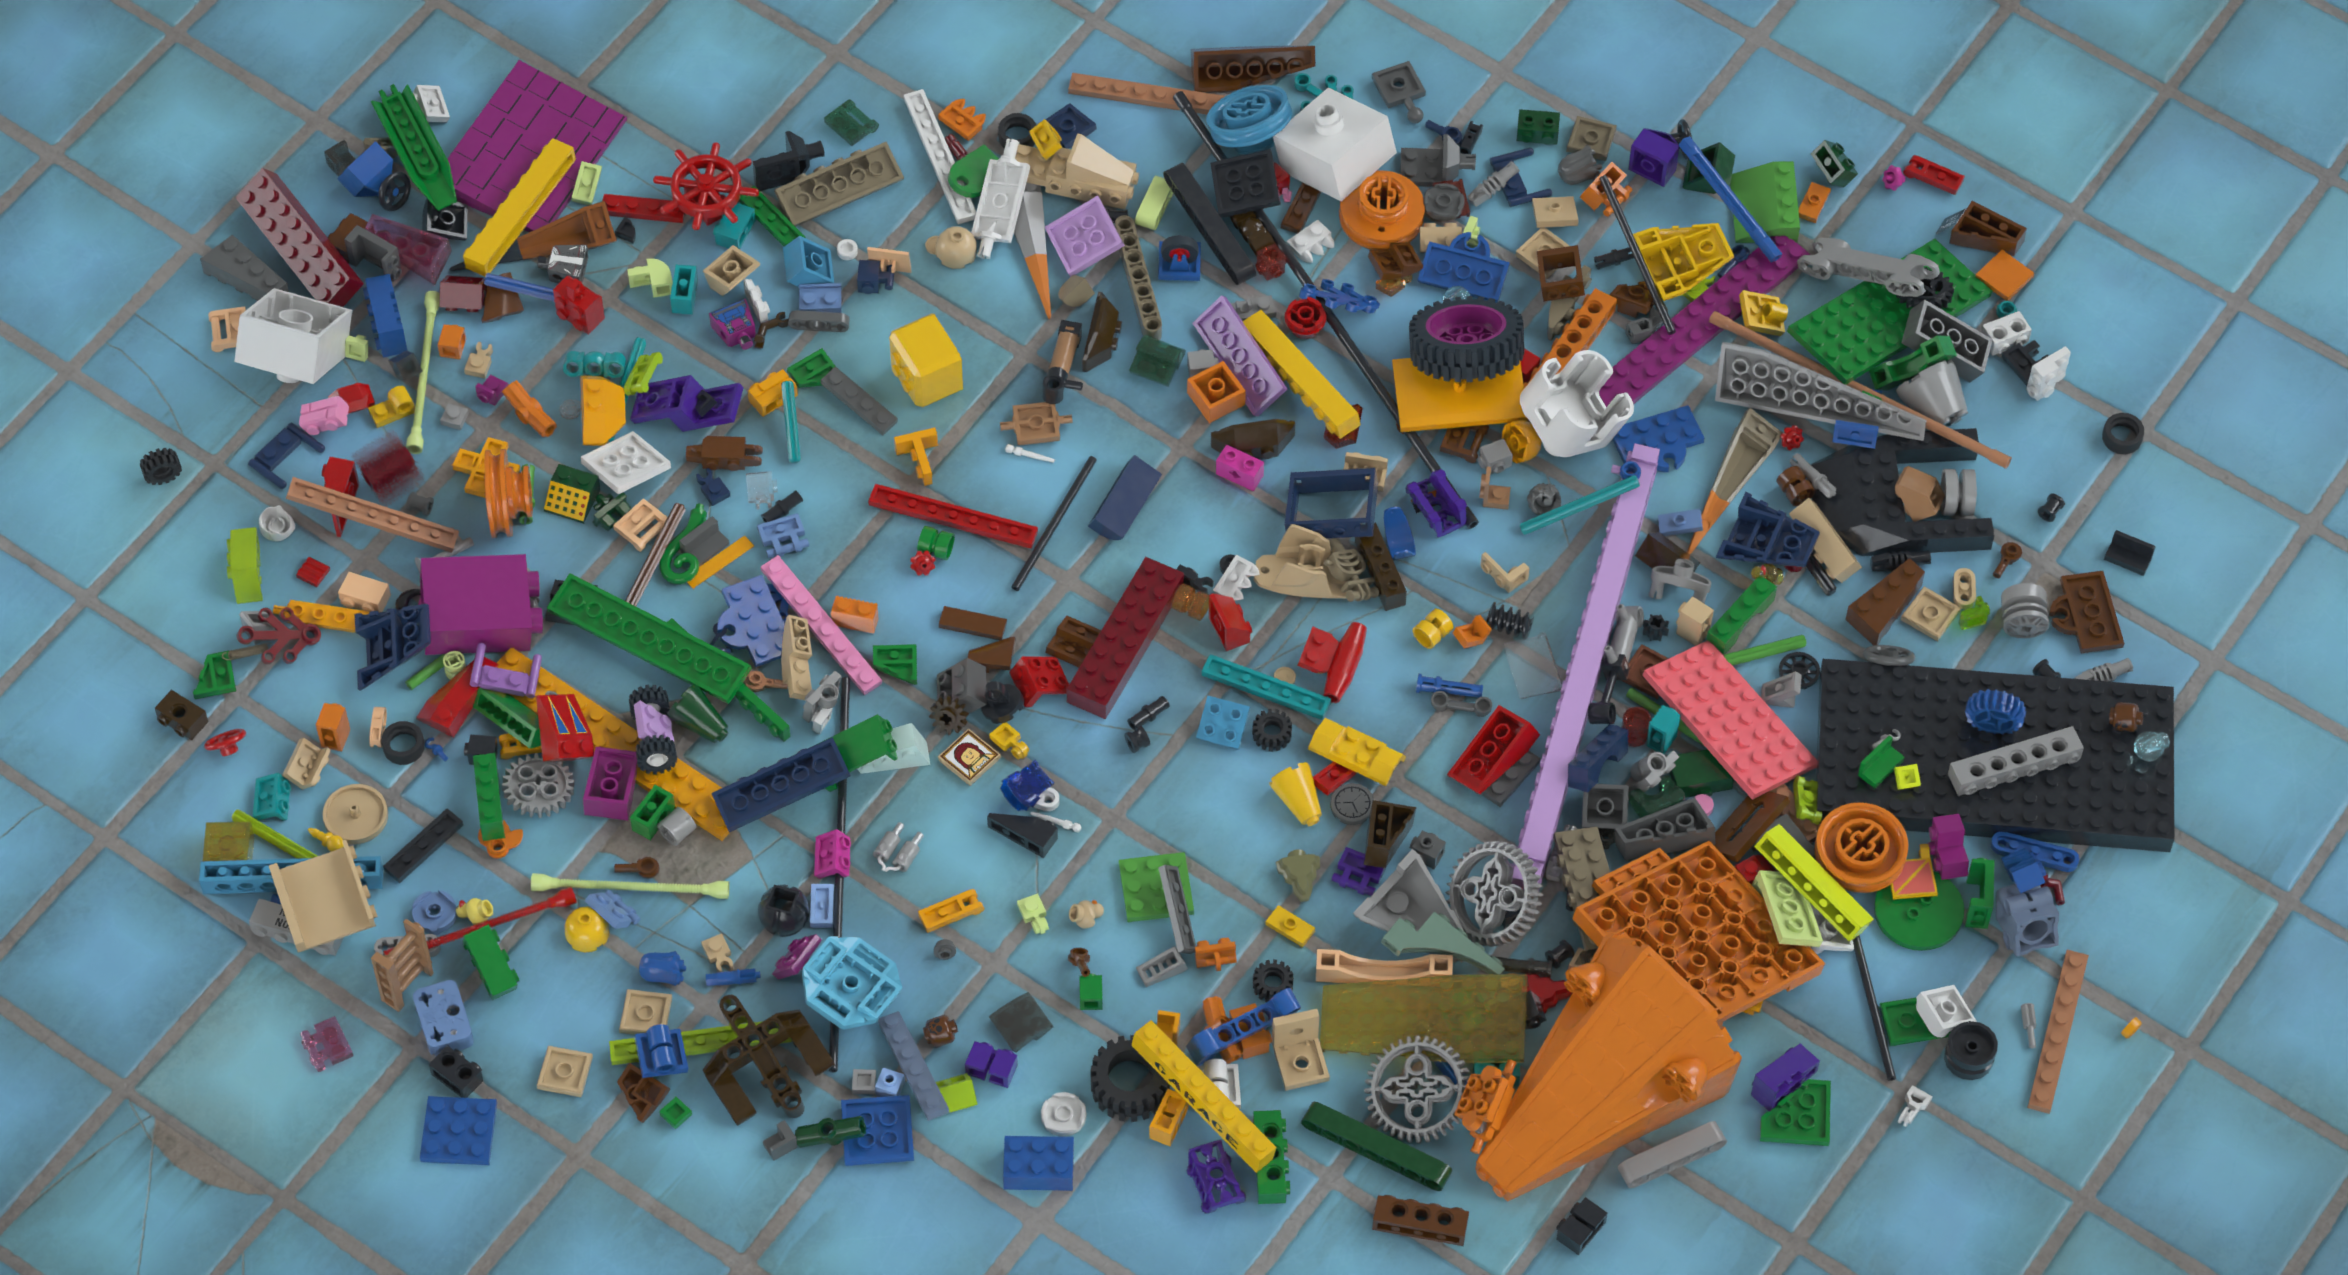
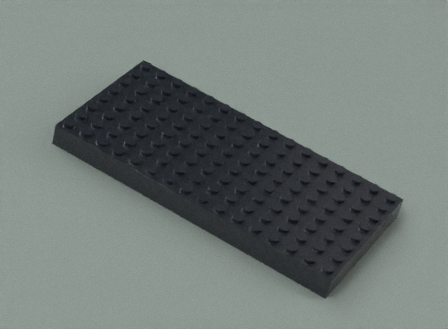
M1822 659L1819 678L1818 763L1816 768L1817 811L1822 812L1821 822L1831 811L1842 805L1869 803L1882 807L1893 814L1900 821L1905 831L1929 833L1933 817L1959 814L1965 829V836L1992 838L1997 832H2008L2050 843L2171 852L2175 840L2174 687L1910 665L1887 666L1873 662ZM1987 689L1991 691L1997 689V691H2005L2007 694L2012 693L2014 697H2019L2020 701L2024 702V707H2026V716L2022 727L2011 734L2005 732L2003 735L1984 730L1979 731L1978 727H1972L1971 723L1967 722L1965 709L1969 697H1972L1973 693H1978L1980 690L1985 692ZM2118 702L2135 703L2139 707V712H2143L2142 725H2138L2134 732L2118 731L2114 729L2113 724H2110L2111 707H2115ZM2071 726L2074 727L2084 747L2081 759L2073 764L2065 763L2053 770H2042L2033 776L2019 777L2013 782L2006 781L1990 789L1983 788L1977 790L1970 795L1963 794L1958 796L1948 776L1950 763ZM1896 729L1900 732V739L1892 741L1891 747L1904 756V761L1898 767L1917 764L1921 786L1898 790L1894 771L1875 789L1858 776L1861 762L1874 750L1872 745L1881 740L1882 735L1891 734L1893 737H1897V734L1892 732V730Z

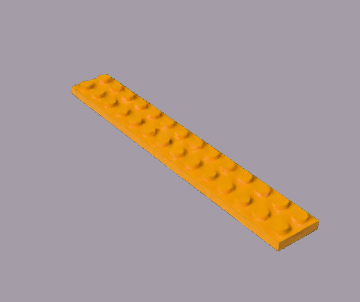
M510 648L497 662L499 664L498 668L527 673L530 676L532 660L514 648ZM541 666L534 698H528L526 695L522 697L510 694L537 715L536 696L545 695L547 691H554L558 695L574 694L592 733L594 752L596 747L636 752V746L642 740L638 737L637 730ZM678 758L677 763L675 762V767H671L670 771L665 769L663 774L660 771L657 772V775H653V771L647 774L646 770L642 771L638 767L636 784L650 792L654 785H657L674 795L675 809L677 807L684 809L697 825L719 840L723 841L727 837L729 831L711 794L722 789V787Z

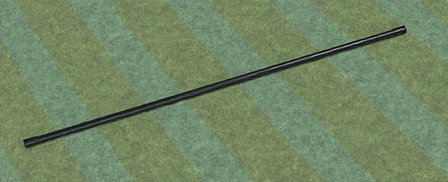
M1183 91L1177 92L1173 96V100L1186 115L1217 161L1228 159L1219 145L1214 142L1210 132L1193 109L1192 104ZM1263 209L1253 211L1256 218L1261 221L1266 231L1272 236L1276 248L1304 287V284L1314 285ZM1316 296V300L1322 304L1326 312V321L1400 427L1396 402L1332 309L1325 305V299ZM1416 431L1403 432L1430 472L1440 470V466ZM1446 476L1447 481L1449 482V484L1451 485V487L1454 489V491L1456 492V494L1458 495V497L1461 499L1460 495L1458 494V492L1456 491V489L1454 488V486L1451 484V482L1449 481V479H1448L1447 476ZM1467 506L1465 525L1468 529H1472L1478 525L1479 521Z

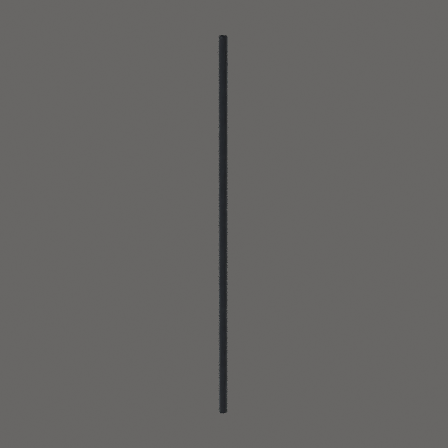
M849 677L841 679L840 732L849 728ZM847 778L838 782L837 830L844 834L846 826ZM836 873L833 936L841 938L844 877ZM830 1021L829 1055L833 1059L835 1066L830 1068L829 1071L837 1072L839 1027Z

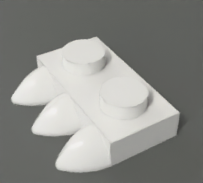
M1316 220L1286 241L1290 250L1300 260L1307 263H1313L1311 252L1316 255H1324L1322 245L1334 248L1331 232L1319 220Z
M744 279L745 295L759 323L768 321L770 309L767 302H763L761 299L762 293L759 286H755L752 279Z
M1236 555L1213 591L1219 595L1233 597L1235 601L1244 599L1240 590L1252 587L1248 578L1260 575L1257 566Z

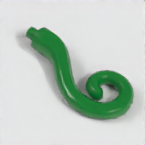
M696 504L695 508L690 511L688 524L668 544L660 559V573L671 584H685L691 581L699 571L698 559L691 553L679 554L674 559L673 565L676 569L681 568L686 562L690 564L688 570L683 573L673 572L671 570V561L680 550L679 540L706 521L707 512L704 510L703 504Z

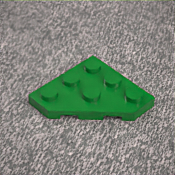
M1807 1079L1795 1092L1787 1095L1775 1108L1761 1116L1760 1141L1829 1146L1831 1081Z

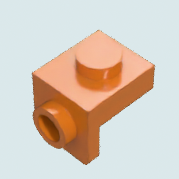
M1476 615L1472 623L1455 627L1452 634L1465 649L1483 644L1491 632V627L1481 615Z

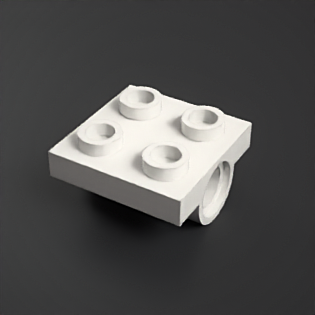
M1211 1059L1206 1061L1204 1066H1197L1238 1109H1241L1238 1064H1226V1061L1222 1059Z

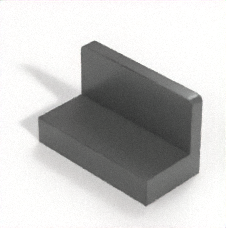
M713 516L679 540L681 553H691L696 556L699 567L730 544L729 540L719 531L718 521Z

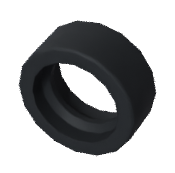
M1012 113L1000 121L998 136L999 143L1004 149L1006 140L1010 139L1011 142V138L1006 136L1005 133L1008 129L1020 126L1030 131L1036 126L1035 121L1030 116L1022 113ZM1030 134L1026 138L1017 139L1021 145L1030 147L1035 145Z
M2113 414L2104 425L2102 440L2110 451L2117 454H2130L2138 450L2142 444L2144 426L2132 414ZM2117 426H2125L2130 428L2136 437L2130 441H2121L2112 435L2111 429Z
M398 721L388 726L382 734L381 744L383 752L392 763L408 765L422 756L424 738L420 728L414 723ZM402 734L411 735L416 739L415 746L404 752L395 751L390 747L391 740Z

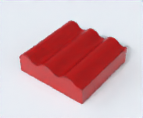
M308 557L298 570L296 577L318 587L330 571V567Z

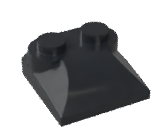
M426 198L422 214L423 236L433 242L439 241L441 238L466 241L468 204L456 202L441 210H437Z

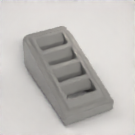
M1176 946L1136 967L1144 985L1148 987L1186 971L1188 967L1181 954L1178 953ZM1175 959L1177 963L1172 964L1171 960ZM1163 963H1167L1168 968L1165 969ZM1158 966L1161 972L1157 973L1154 967ZM1150 969L1153 975L1150 978L1146 973V970Z

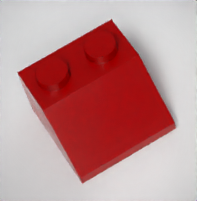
M1214 593L1210 594L1209 619L1226 652L1250 643L1252 627L1249 621L1245 622L1240 604L1236 605L1233 597Z

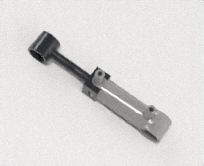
M1619 604L1616 607V628L1611 645L1604 648L1605 654L1601 662V669L1607 682L1601 701L1590 703L1588 707L1590 724L1615 723L1616 707L1610 700L1616 680H1627L1630 667L1628 661L1637 630L1642 627L1644 612L1641 606H1624Z

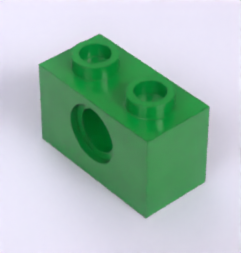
M654 785L630 817L632 831L651 841L658 831V823L675 809L674 795Z

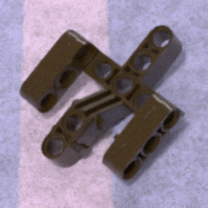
M724 996L720 1000L719 1006L725 1020L737 1038L719 1048L702 1070L713 1090L737 1126L755 1116L757 1113L732 1074L753 1061L763 1078L760 1083L764 1088L769 1089L772 1094L770 1097L776 1107L779 1108L781 1106L785 1114L790 1118L800 1117L805 1109L800 1097L802 1090L796 1081L792 1082L788 1076L789 1070L787 1066L781 1067L771 1049L791 1038L795 1048H798L805 1063L810 1066L815 1076H819L835 1066L833 1059L800 1009L776 1013L760 1024L755 1025L736 996ZM729 1006H736L734 1010L727 1011V1008ZM748 1023L745 1028H738L740 1024ZM774 1028L779 1029L777 1033L769 1034L770 1030ZM752 1041H759L756 1046H749ZM733 1053H740L737 1058H730ZM786 1084L784 1089H776L778 1085ZM791 1102H798L795 1107H788Z

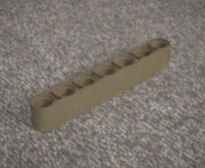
M1120 216L1115 221V228L1125 246L1120 248L1119 252L1140 328L1145 341L1156 343L1162 337V321L1133 219L1129 216Z

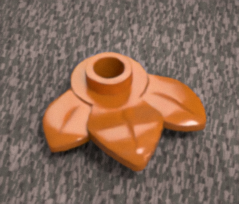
M503 820L505 838L483 841L480 828L478 839L487 848L489 856L499 859L505 857L510 849L517 847L523 839L522 829L511 831L508 824Z

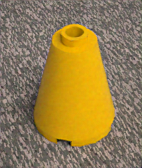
M1307 762L1297 764L1299 767L1297 769L1288 767L1271 778L1272 782H1269V785L1302 825L1307 824L1309 827L1320 821L1319 818L1322 816L1311 768Z

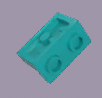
M280 773L256 778L252 817L258 821L277 816L282 821L287 820L291 791L290 781Z

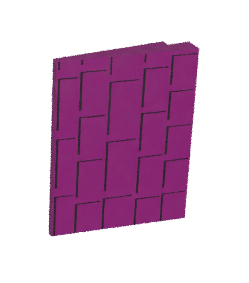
M518 60L448 157L456 199L458 202L468 204V206L494 216L499 205L507 199L510 190L517 186L521 176L529 170L532 161L539 157L543 147L554 138L574 147L576 160L523 230L531 232L557 220L571 201L581 162L596 165L627 121V117Z

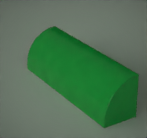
M479 688L473 708L528 748H536L541 745L539 719L536 713L510 694Z

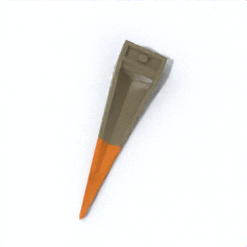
M1751 408L1745 411L1733 432L1702 511L1703 531L1694 532L1687 550L1688 554L1694 551L1730 502L1775 449L1781 438L1780 435L1783 432Z

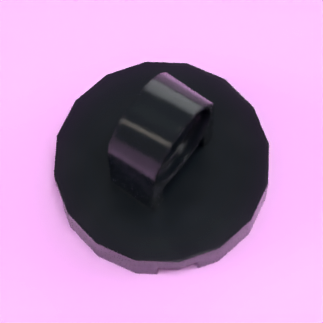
M991 681L986 684L984 696L987 700V705L981 707L985 718L991 720L994 724L1012 720L1014 718L1013 714L1017 710L1021 711L1024 705V697L1021 691L1014 685L1002 684L997 681Z

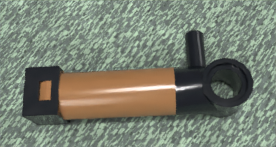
M1061 320L1058 340L1047 375L1043 380V400L1046 403H1060L1063 400L1064 388L1080 391L1083 388L1082 382L1067 380L1076 348H1079L1082 338V323Z

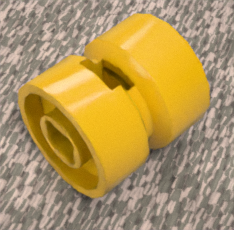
M1435 608L1425 617V620H1421L1412 629V632L1422 646L1432 649L1441 641V638H1444L1453 630L1454 626L1446 613Z

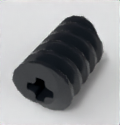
M1493 602L1486 622L1487 624L1489 622L1491 629H1494L1497 625L1498 632H1502L1506 627V634L1508 635L1514 630L1515 637H1518L1522 632V638L1526 640L1530 634L1534 617L1529 619V612H1526L1522 617L1521 609H1518L1516 614H1513V607H1510L1506 612L1504 604L1499 609H1496V602Z

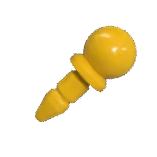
M308 828V832L314 838L322 841V846L327 847L330 852L344 848L342 837L333 835L331 832L326 834L318 829Z

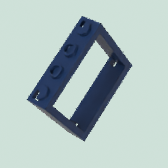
M1376 468L1291 472L1284 524L1285 530L1287 531L1289 526L1294 524L1317 532L1326 539L1373 536L1378 492ZM1369 490L1366 518L1296 521L1299 494Z

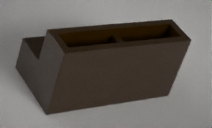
M1659 532L1649 533L1635 554V557L1652 569L1657 566L1674 567L1677 559H1687L1694 563L1693 572H1695L1700 564L1697 559Z

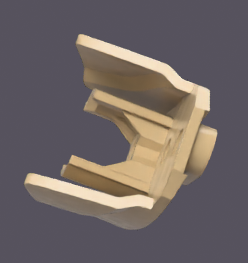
M1294 524L1290 525L1278 546L1276 554L1262 555L1256 560L1255 565L1260 575L1254 576V581L1261 588L1281 594L1311 598H1346L1347 593L1340 590L1347 581H1340L1334 578L1329 567L1324 565V561L1332 554L1329 540L1321 534Z

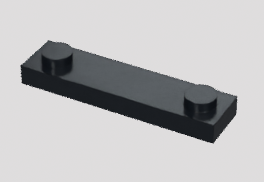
M448 808L445 809L383 866L384 871L401 883L463 826V821Z

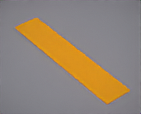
M746 536L741 537L701 565L697 575L687 583L692 588H695L754 547V545Z

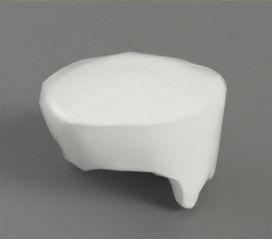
M280 505L266 508L259 517L260 532L264 538L270 541H282L295 530L296 525L293 518Z

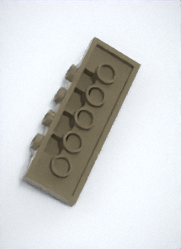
M883 142L863 152L857 150L851 153L849 158H838L828 167L820 166L813 170L814 173L806 175V173L801 174L795 178V181L775 189L774 192L788 220L796 227L904 180V176L887 142Z
M1598 827L1555 832L1553 836L1558 853L1557 864L1559 868H1562L1563 886L1568 889V904L1570 907H1573L1574 913L1576 907L1600 896L1592 887L1593 881L1610 873ZM1578 926L1585 954L1595 953L1598 946Z

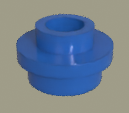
M1628 461L1621 466L1620 477L1623 480L1633 475H1636L1639 479L1641 468L1637 463Z

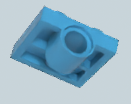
M1207 695L1196 738L1239 749L1251 707Z

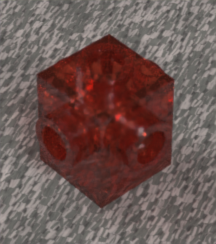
M1276 244L1257 251L1255 267L1257 272L1263 275L1267 281L1272 278H1278L1285 273L1287 260Z

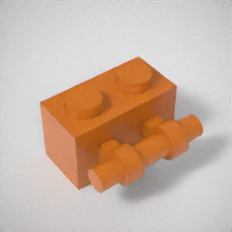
M1613 162L1602 171L1580 196L1594 211L1601 203H1604L1606 208L1603 210V214L1607 217L1614 213L1599 178L1603 175L1608 177L1619 204L1625 202L1632 192V188L1629 185H1626L1624 188L1620 185L1627 175Z

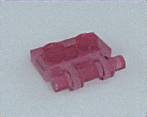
M335 1016L315 1024L314 1027L317 1032L310 1035L308 1030L300 1033L301 1043L304 1049L308 1050L310 1054L309 1060L318 1072L326 1069L324 1060L328 1058L332 1065H335L353 1057V1052ZM321 1042L324 1049L318 1052L316 1044Z

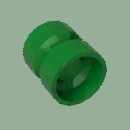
M924 526L918 540L917 551L922 553L929 551L930 555L934 552L936 558L948 560L954 546L955 534L947 531H941L938 534V530L935 528Z

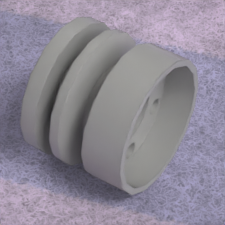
M2021 583L2012 585L2002 592V619L2004 621L2003 629L2006 634L2016 638H2032L2048 630L2047 593L2043 587L2032 583Z

